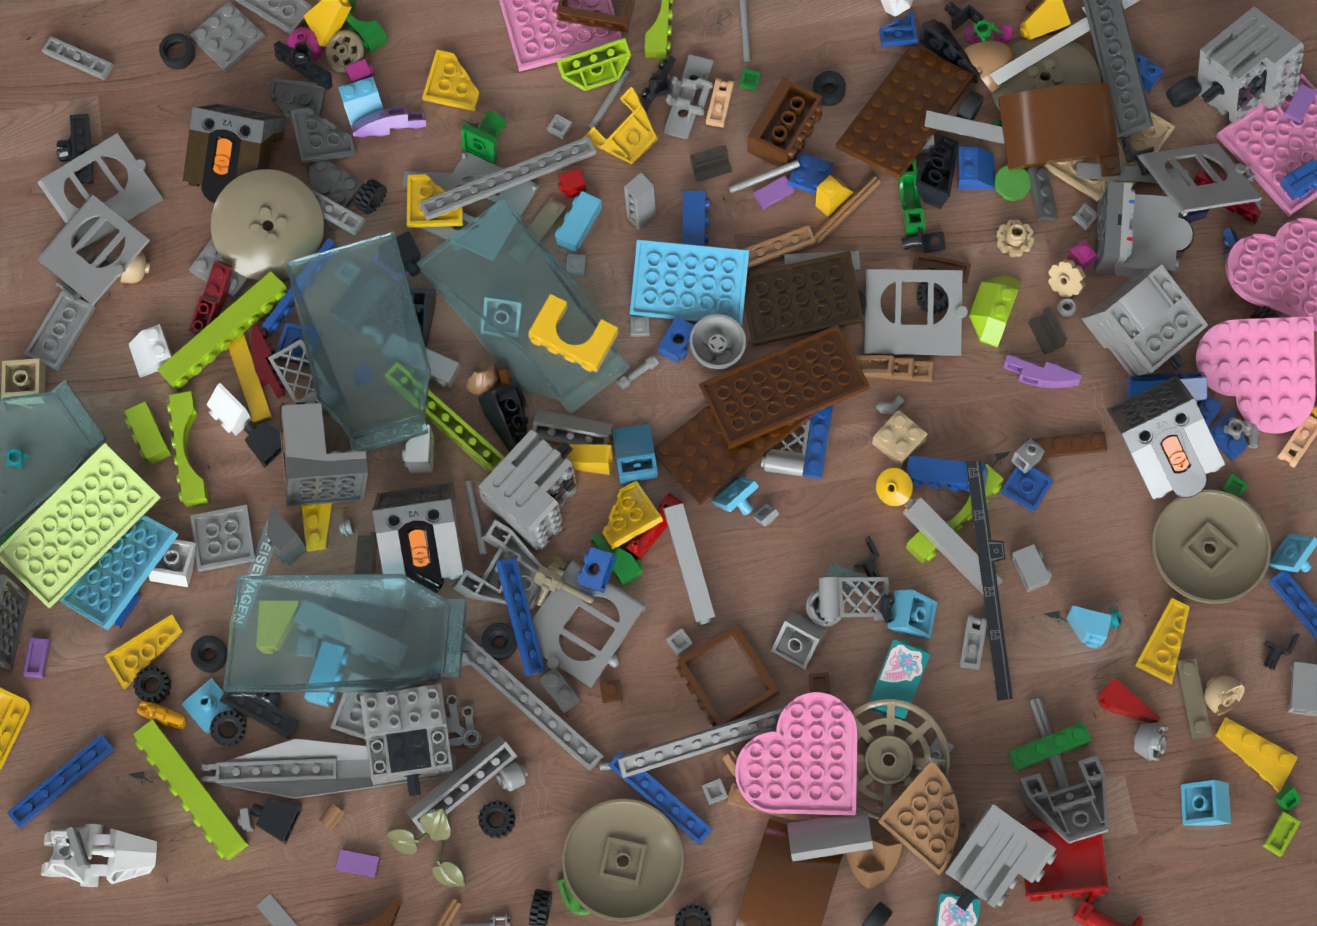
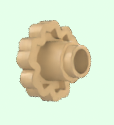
M1009 220L1007 225H1001L997 231V247L1002 253L1008 252L1010 257H1021L1023 252H1029L1033 246V230L1028 224H1022L1020 220Z
M1064 259L1060 263L1057 262L1052 265L1048 272L1051 277L1048 282L1052 290L1058 291L1061 297L1070 298L1073 295H1078L1085 287L1083 279L1086 275L1082 267L1076 266L1073 260Z

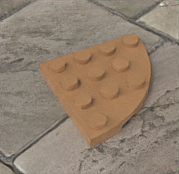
M930 760L877 821L933 871L940 875L951 859L958 839L959 812L951 785L939 767Z

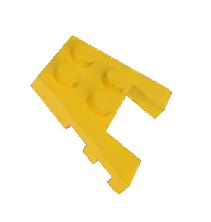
M630 87L620 99L630 108L632 114L608 139L596 127H593L583 138L589 136L592 144L634 165L658 140V136L635 89Z

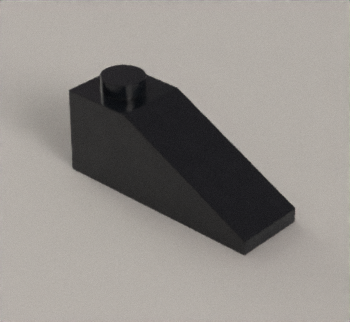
M411 289L408 340L420 346H427L435 312L436 289Z

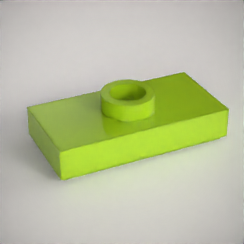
M1282 811L1263 847L1281 857L1301 821Z

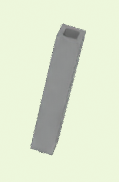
M921 497L915 500L913 498L905 504L906 509L902 513L983 595L978 555ZM996 574L997 585L999 586L1003 580Z
M681 503L663 508L695 622L700 621V624L711 622V618L715 617L684 505Z

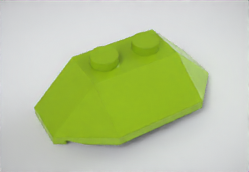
M623 38L557 60L556 62L562 79L583 91H588L618 81L631 54L626 39Z
M1002 275L981 282L969 314L980 342L998 348L1019 292L1021 280Z

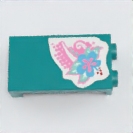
M893 639L868 703L884 699L912 703L931 654L927 653L928 651L924 648L909 646V643L904 640L898 639L896 641ZM887 706L869 709L887 716ZM895 706V719L904 721L908 709Z
M944 891L943 894H939L935 926H978L981 900L975 897L967 910L964 911L955 904L960 896H955V892Z

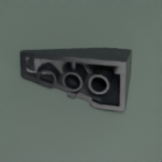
M936 19L924 22L919 42L938 57L973 73L974 79L972 82L976 84L980 74L947 26Z
M942 136L918 169L915 186L924 203L941 209L950 197L959 142Z
M519 383L492 390L478 398L485 417L509 452L526 436V424L529 423L528 417H525L524 410L526 400Z

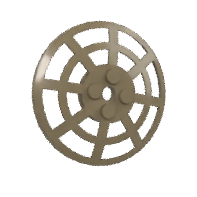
M884 699L866 703L852 711L858 731L857 742L862 736L870 745L865 755L857 754V763H865L868 774L861 781L857 778L856 795L862 792L871 799L883 802L884 813L891 805V802H894L899 796H892V784L903 781L908 786L912 781L908 776L912 766H925L932 760L938 767H943L942 773L946 778L948 777L950 755L946 738L936 721L924 710L905 701ZM887 706V718L874 720L865 726L856 718L860 713L871 708ZM895 706L911 710L926 721L916 729L906 721L895 719ZM886 724V736L875 739L868 732L869 729L875 726ZM894 725L904 727L911 731L912 734L903 741L894 736ZM931 727L940 740L943 759L931 758L929 745L923 736ZM916 740L920 741L925 758L913 757L910 746ZM891 754L894 756L895 762L892 766L884 764L883 757L885 755ZM875 779L884 784V795L875 794L868 790L866 786ZM856 803V811H867L868 817L879 819L882 814L869 811Z

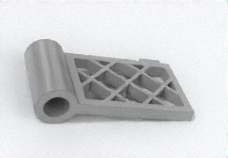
M300 339L268 357L292 400L297 405L307 402L321 403L323 413L339 404L340 396L335 389L331 390L310 355L312 349L307 341L303 342ZM301 346L304 351L302 358L291 356L293 349ZM280 356L288 358L285 368L277 366L274 360ZM290 359L301 361L298 371L288 369ZM303 362L312 364L311 374L301 372ZM287 372L297 374L295 384L286 382ZM300 375L310 377L308 387L297 385ZM313 378L321 380L324 385L319 389L310 388ZM296 387L307 390L305 397L297 400L294 395Z
M810 420L806 422V426L804 424L801 426L805 430L804 434L798 437L793 432L791 435L795 440L788 445L782 440L781 443L784 446L782 449H771L767 452L766 456H762L761 467H765V472L803 476ZM798 442L802 447V453L793 452L790 447Z
M888 577L819 578L820 618H824V622L836 621V617H874V621H884L875 605L884 594H889ZM878 581H882V591L880 593L874 588ZM842 582H847L851 587L847 594L842 590ZM861 582L868 587L864 593L857 588ZM854 591L860 597L856 603L849 598ZM870 591L876 596L872 603L866 598ZM847 601L852 608L848 613H843V604ZM862 601L868 606L864 613L858 608Z

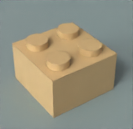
M40 358L2 361L1 397L7 404L45 402L46 366Z
M898 410L873 436L872 444L897 466L902 468L909 460V457L913 456L926 442L928 434Z

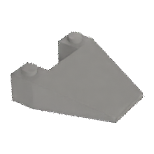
M493 520L487 526L481 539L497 549L481 577L465 569L464 574L456 579L452 588L467 598L507 605L496 562L516 558L529 610H532L542 589L539 584L534 582L541 564L510 528L497 520Z
M1098 756L1078 761V775L1082 781L1081 784L1055 792H1047L1040 773L1020 779L1021 793L1027 807L1068 843L1108 832L1105 772Z

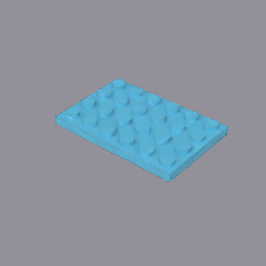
M637 240L630 315L675 319L677 316L686 321L698 322L706 316L720 314L731 317L742 326L749 251Z
M143 515L59 601L104 629L109 630L172 545L178 534L172 529Z

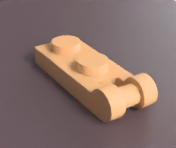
M716 78L706 125L724 128L734 81L729 80L725 82L722 79Z
M1309 415L1296 429L1278 456L1279 459L1289 462V465L1293 468L1317 435V420ZM1290 449L1297 453L1295 457L1288 453Z

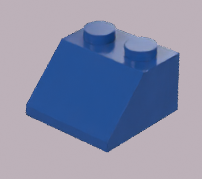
M959 146L957 152V190H995L994 154L978 146Z

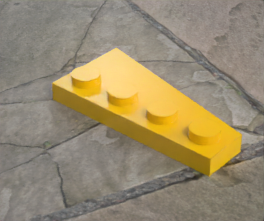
M332 503L301 505L307 552L326 549Z
M1171 598L1136 663L1137 668L1172 684L1190 606Z
M171 614L106 654L104 657L123 689L125 690L134 681V678L138 677L136 674L138 672L142 673L141 669H146L183 631L175 617Z
M1225 717L1215 736L1231 751L1238 754L1249 767L1251 766L1258 772L1259 776L1268 781L1279 793L1298 757Z

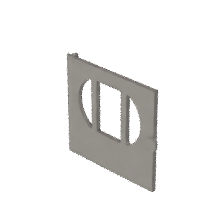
M118 133L37 182L66 224L80 209L73 206L65 196L64 187L66 180L70 178L87 201L90 196L74 173L93 161H97L118 191L117 195L105 201L104 204L125 221L129 222L164 200L144 172L145 162L134 158ZM102 157L114 158L125 166L128 173V182L125 189L118 183L102 160ZM100 217L92 218L79 227L75 234L78 242ZM105 221L85 244L83 249H89L91 244L117 228L109 221Z
M1218 143L1144 153L1138 156L1183 216H1186L1191 211L1261 201L1262 199L1243 175L1246 167L1243 164L1235 165ZM1195 157L1215 183L1197 186L1176 159ZM1204 157L1216 162L1223 168L1226 173L1225 181L1221 180ZM1167 161L1171 163L1187 185L1177 182L1167 173L1165 169Z
M463 152L460 162L443 190L449 191L467 184L468 182L463 180L471 176L485 177L503 170V168L473 154ZM527 181L499 192V196L491 195L486 197L496 203L485 221H481L463 212V220L480 227L476 230L463 232L455 230L450 226L420 228L451 242L452 249L455 252H459L464 248L495 262L536 194L539 185Z
M92 194L37 259L94 306L150 240ZM100 217L73 248V239L79 227L92 218ZM105 221H109L120 232L96 260L89 264L78 255V252ZM125 237L124 249L117 260L106 267L98 268Z
M866 270L864 354L961 356L962 318L966 317L968 313L967 308L962 306L963 270ZM895 282V323H891L884 316L880 301L885 289ZM902 282H928L927 325L901 324ZM934 283H937L944 289L949 302L947 313L936 324L933 323Z
M573 560L565 570L563 576L565 582L593 597H604L613 602L618 609L620 621L612 620L583 602L582 599L563 589L550 592L532 621L542 657L548 660V667L550 669L554 667L557 669L559 667L592 688L640 614L645 611L647 604L609 581L604 593L579 585L578 573L584 566ZM578 607L615 628V631L601 651L564 629ZM560 635L565 636L594 654L596 658L588 661L571 659L563 652L560 646Z

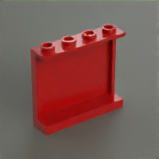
M1044 821L1021 823L1055 847L1054 853L1057 854L1051 865L1046 863L1042 870L1045 873L1039 882L1034 880L1031 883L1024 878L1025 897L1027 899H1030L1031 902L1043 901V897H1051V900L1064 899L1063 896L1072 895V898H1081L1087 893H1092L1093 896H1103L1105 892H1109L1102 834L1068 843Z

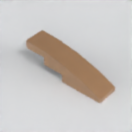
M856 355V360L865 376L916 382H933L934 362L894 358V356Z

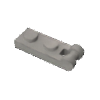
M968 614L959 667L979 671L987 626L986 617L978 618ZM972 625H978L980 629H972Z

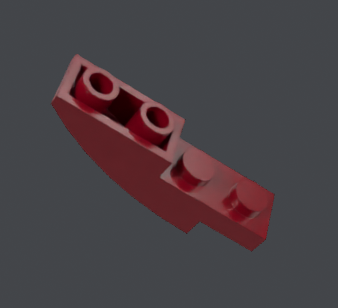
M1201 169L1193 181L1197 186L1215 183L1209 174ZM1220 172L1218 176L1222 181H1225L1226 175ZM1255 202L1223 206L1227 211L1242 216L1244 220L1255 224L1261 215Z
M218 260L214 261L204 294L199 297L189 331L198 334L219 316L231 287L229 281L234 267Z
M254 324L251 331L250 345L256 374L262 386L270 383L276 397L280 398L284 396L281 389L285 387L280 378H275L274 373L276 371L268 357L275 354L271 343L266 344L265 339L268 337L263 328L259 329L257 324Z

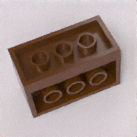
M783 77L748 135V153L777 167L795 161L797 152H801L805 146L806 137H810L813 133V125L815 122L818 123L823 115L821 112L823 108L822 96Z

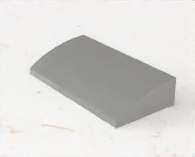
M867 811L856 812V815H837L787 823L793 861L874 849Z

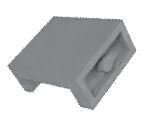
M1296 660V662L1290 665V670H1292L1290 703L1287 705V713L1317 716V663L1309 664L1306 660Z

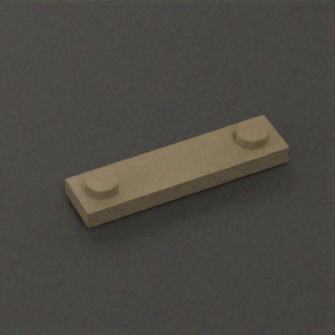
M551 197L508 255L522 265H525L567 210L566 206Z
M1196 658L1177 661L1176 668L1191 740L1211 737L1212 733Z

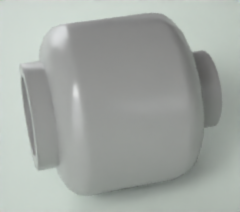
M512 762L498 772L497 781L503 790L513 791L525 785L528 773L523 765L520 766L517 762Z

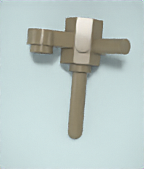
M558 556L550 566L543 563L534 578V582L542 588L535 602L539 606H542L549 590L555 592L557 589H563L588 603H593L594 597L565 582L563 576L567 563Z

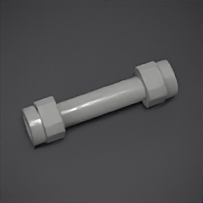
M653 355L647 357L645 363L627 376L622 375L616 380L617 385L621 390L629 387L631 381L648 369L653 370L659 362Z

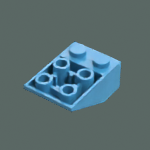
M650 424L612 429L620 484L657 479L658 471Z

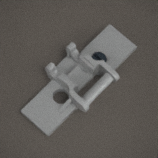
M689 55L681 81L676 76H673V89L671 95L667 94L666 97L667 104L672 106L663 132L664 134L688 140L695 117L704 114V105L709 90L713 87V84L708 81L713 60ZM698 89L702 90L697 106L692 105L696 91ZM680 110L688 111V115L684 118L680 117L678 113Z

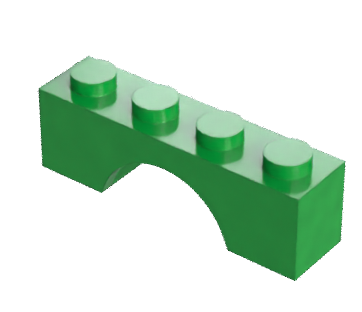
M349 0L348 2L352 8L343 25L346 24L348 30L360 36L364 44V50L367 48L370 53H373L388 42L386 32L375 20L362 22L352 16V12L356 2L355 0Z
M916 158L901 179H897L905 236L918 235L917 228L921 227L924 232L926 226L919 192L915 186L918 171Z
M1081 722L1009 751L1007 757L1016 774L1034 767L1053 756L1072 752L1087 746L1092 739L1084 722Z

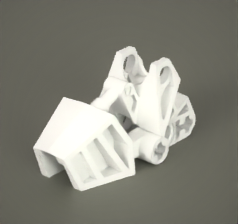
M86 824L85 827H76L80 831L89 859L92 858V854L109 857L108 865L91 864V868L86 870L79 868L75 857H72L68 846L71 844L66 829L51 830V832H47L44 835V845L54 848L50 861L42 864V876L68 877L80 882V886L98 887L99 876H107L106 879L111 884L149 874L155 867L157 841L115 829H110V834H103V825Z

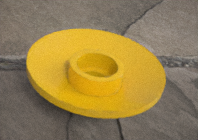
M889 468L879 475L876 481V491L879 498L885 504L900 506L911 498L913 482L904 470ZM891 484L895 487L894 491L890 490Z

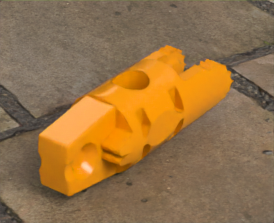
M141 701L137 708L139 715L150 721L153 719L161 725L170 726L178 730H183L187 726L184 715L162 705Z

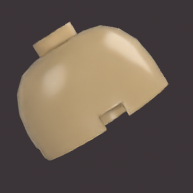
M140 251L121 274L120 282L137 283L143 279L145 273H149L150 262H146V255L143 251Z
M1223 675L1211 678L1206 684L1207 688L1205 689L1204 699L1208 707L1215 714L1223 715L1234 707L1231 704L1235 700L1238 702L1241 700L1245 687L1231 676Z

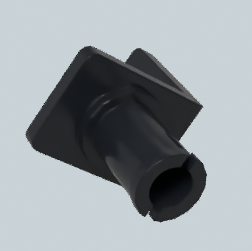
M949 2L944 9L945 12L953 17L951 19L953 30H956L968 19H971L976 24L984 20L983 15L970 4L961 10L953 2Z
M1124 137L1120 144L1127 162L1137 161L1141 175L1149 174L1150 172L1138 156L1153 152L1154 147L1133 153L1127 137Z
M918 227L917 236L902 238L904 250L920 246L925 253L946 248L943 231L924 234L921 227ZM934 237H938L941 240L938 246L930 244Z
M868 536L865 538V541L873 556L854 565L853 568L856 569L861 566L868 577H881L874 564V559L880 555L871 537Z
M1296 633L1293 635L1288 649H1284L1267 640L1264 641L1263 645L1269 647L1270 651L1263 666L1275 670L1281 655H1291L1300 634Z

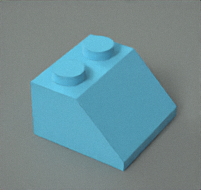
M373 77L338 87L351 128L352 124L374 112L384 110Z
M912 589L894 591V603L891 606L894 621L888 623V628L902 635L931 639L937 602Z
M1072 606L1066 619L1082 643H1085L1090 648H1098L1103 645L1107 638L1112 615Z
M1210 780L1181 785L1183 825L1215 826L1231 824L1229 783Z

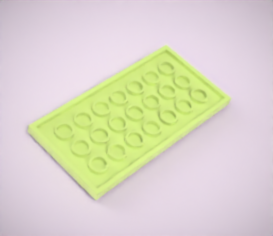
M104 443L0 547V561L48 608H51L161 497Z

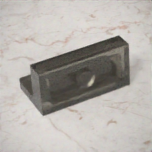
M726 145L690 155L691 166L697 182L732 172Z
M1051 307L1043 309L1041 316L1029 320L1028 324L1044 354L1065 346L1067 338Z
M371 532V536L358 535L355 574L375 575L378 548L376 532Z

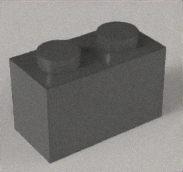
M555 667L539 679L543 688L564 715L580 703L578 696Z

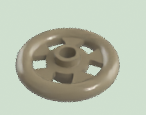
M351 30L336 32L325 48V58L328 65L333 70L341 73H346L345 67L361 61L364 55L362 39ZM345 37L351 38L350 43L344 42ZM339 42V45L337 46L336 50L333 49L335 43ZM353 46H357V53L353 54ZM335 55L339 58L338 62H335L333 59ZM350 59L351 63L345 65L344 60Z

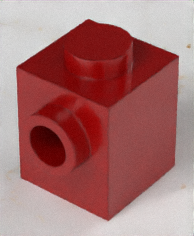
M580 168L559 175L560 182L557 185L560 193L565 194L566 199L570 197L575 198L582 191H587Z

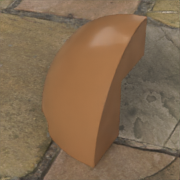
M983 41L965 48L970 61L976 67L981 79L989 90L994 92L1004 82L998 85L990 74L1015 60L1013 50L1008 45L997 41Z
M887 838L872 839L874 849L846 853L850 868L858 881L868 889L882 883L895 868L901 854L902 843Z

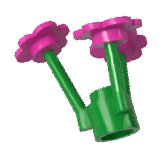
M982 20L977 24L975 23L972 28L968 27L965 30L967 35L965 39L971 45L986 41V38L991 35L993 29L994 40L1007 44L1008 40L1012 39L1011 33L1013 29L1011 26L1004 24L997 28L993 22L988 23Z

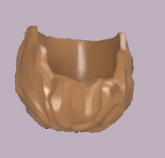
M483 360L480 366L474 369L473 375L468 377L466 382V388L469 392L482 396L496 388L498 374L495 370L494 362Z

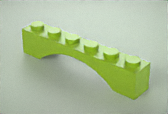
M662 0L658 18L645 34V58L665 59L667 58V52H671V41H668V36L672 35V25H669V20H672L673 9H670V4H673V0Z
M191 391L169 395L170 402H167V409L172 417L169 420L171 431L174 432V437L171 438L173 448H176L174 462L179 470L176 473V479L178 484L181 485V490L178 491L180 502H183L186 507L208 504L207 485L193 470L187 453L189 431L198 415L195 396Z
M986 463L988 476L985 495L986 503L988 504L990 501L988 498L992 494H998L1003 488V478ZM970 496L962 510L954 518L946 522L956 534L964 527L962 524L966 520L971 521L973 519ZM921 531L906 545V549L922 564L926 560L930 562L937 554L935 552L937 548Z

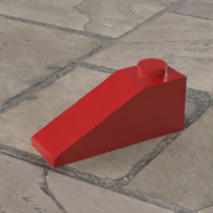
M1116 678L1096 698L1099 701L1098 704L1103 709L1109 710L1112 713L1146 723H1156L1161 719Z

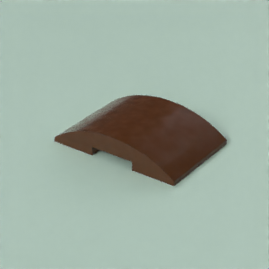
M1107 83L1050 86L1017 92L998 98L1008 170L1119 155L1110 89Z
M769 819L735 926H821L843 854L793 861L787 824Z

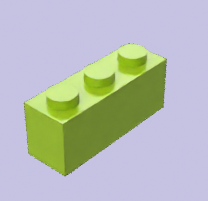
M146 401L125 410L127 417L124 420L128 428H132L134 431L132 437L136 445L140 444L142 448L139 450L142 459L147 460L152 465L171 456L170 450Z

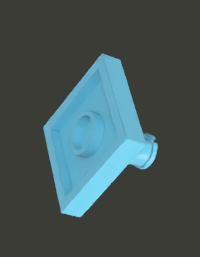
M739 476L711 501L716 507L729 512L738 506L742 514L747 515L753 510V507L746 498L759 486L755 481Z
M1288 533L1271 557L1269 566L1272 569L1298 572L1299 570L1302 572L1309 571L1312 563L1308 561V557L1317 546V539L1313 536Z
M212 678L181 704L206 734L210 732L211 721L217 714L223 711H235L219 701L224 692Z

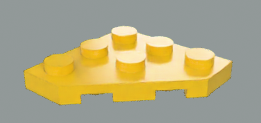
M436 50L422 96L423 101L476 111L480 97L478 89L474 86L454 53Z
M426 174L407 176L408 228L463 226V207L426 220L419 202L446 191L437 186Z
M637 481L619 490L616 505L612 507L608 525L603 529V536L612 550L663 521L661 515Z

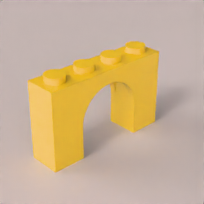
M550 294L528 332L530 341L537 346L543 345L547 347V350L557 355L559 353L565 356L564 358L571 363L577 362L581 364V367L589 372L592 370L597 372L618 335V327L601 319L588 341L580 345L567 344L559 338L556 332L561 319L568 309L567 302Z

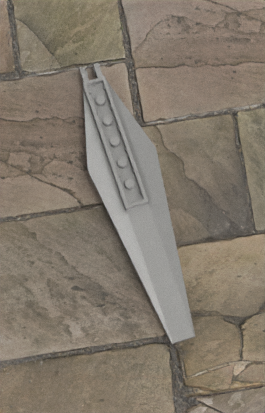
M293 739L221 763L201 766L202 771H216V776L202 777L201 783H217L294 799L407 783V780L373 785L367 746ZM451 755L453 772H455L456 755ZM452 773L419 778V781L449 777Z

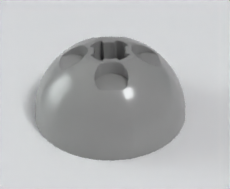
M714 314L702 318L695 324L690 334V348L694 357L702 365L712 369H724L732 366L741 358L746 347L744 330L737 321L725 315Z

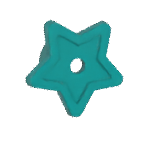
M20 445L15 449L5 452L8 460L6 463L7 467L15 465L17 468L22 469L23 461L29 458L28 454L22 453Z
M1111 605L1109 606L1108 615H1112L1110 625L1111 630H1114L1122 625V617L1120 611L1114 610Z

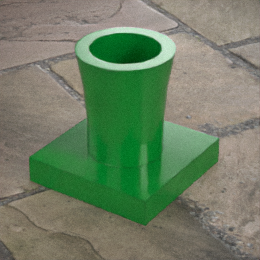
M486 111L478 128L464 123L461 128L462 150L494 164L497 160V136L506 128L505 120L495 112Z

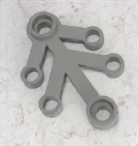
M449 695L446 698L450 711V718L446 716L448 733L455 732L461 736L449 739V746L464 745L468 749L477 748L482 742V736L479 731L474 729L473 708L465 706L462 709V715L466 721V729H464L459 724L458 698L455 695ZM451 698L456 699L454 704H449ZM470 709L472 712L470 715H465V710ZM474 736L476 740L472 743L469 742V738Z

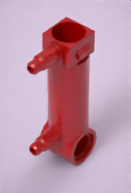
M668 493L657 509L663 521L637 535L626 547V551L635 559L638 558L641 561L668 527L663 508L683 502L671 493Z
M1089 893L1086 900L1081 902L1072 918L1085 926H1124L1094 908L1093 903L1096 896H1093L1092 893ZM1138 916L1132 926H1141L1143 918Z

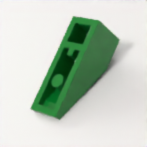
M596 534L591 535V540L597 549L617 556L612 572L622 587L627 586L642 576L641 569L643 566L638 558L634 559L631 554L619 547L612 550L606 540Z

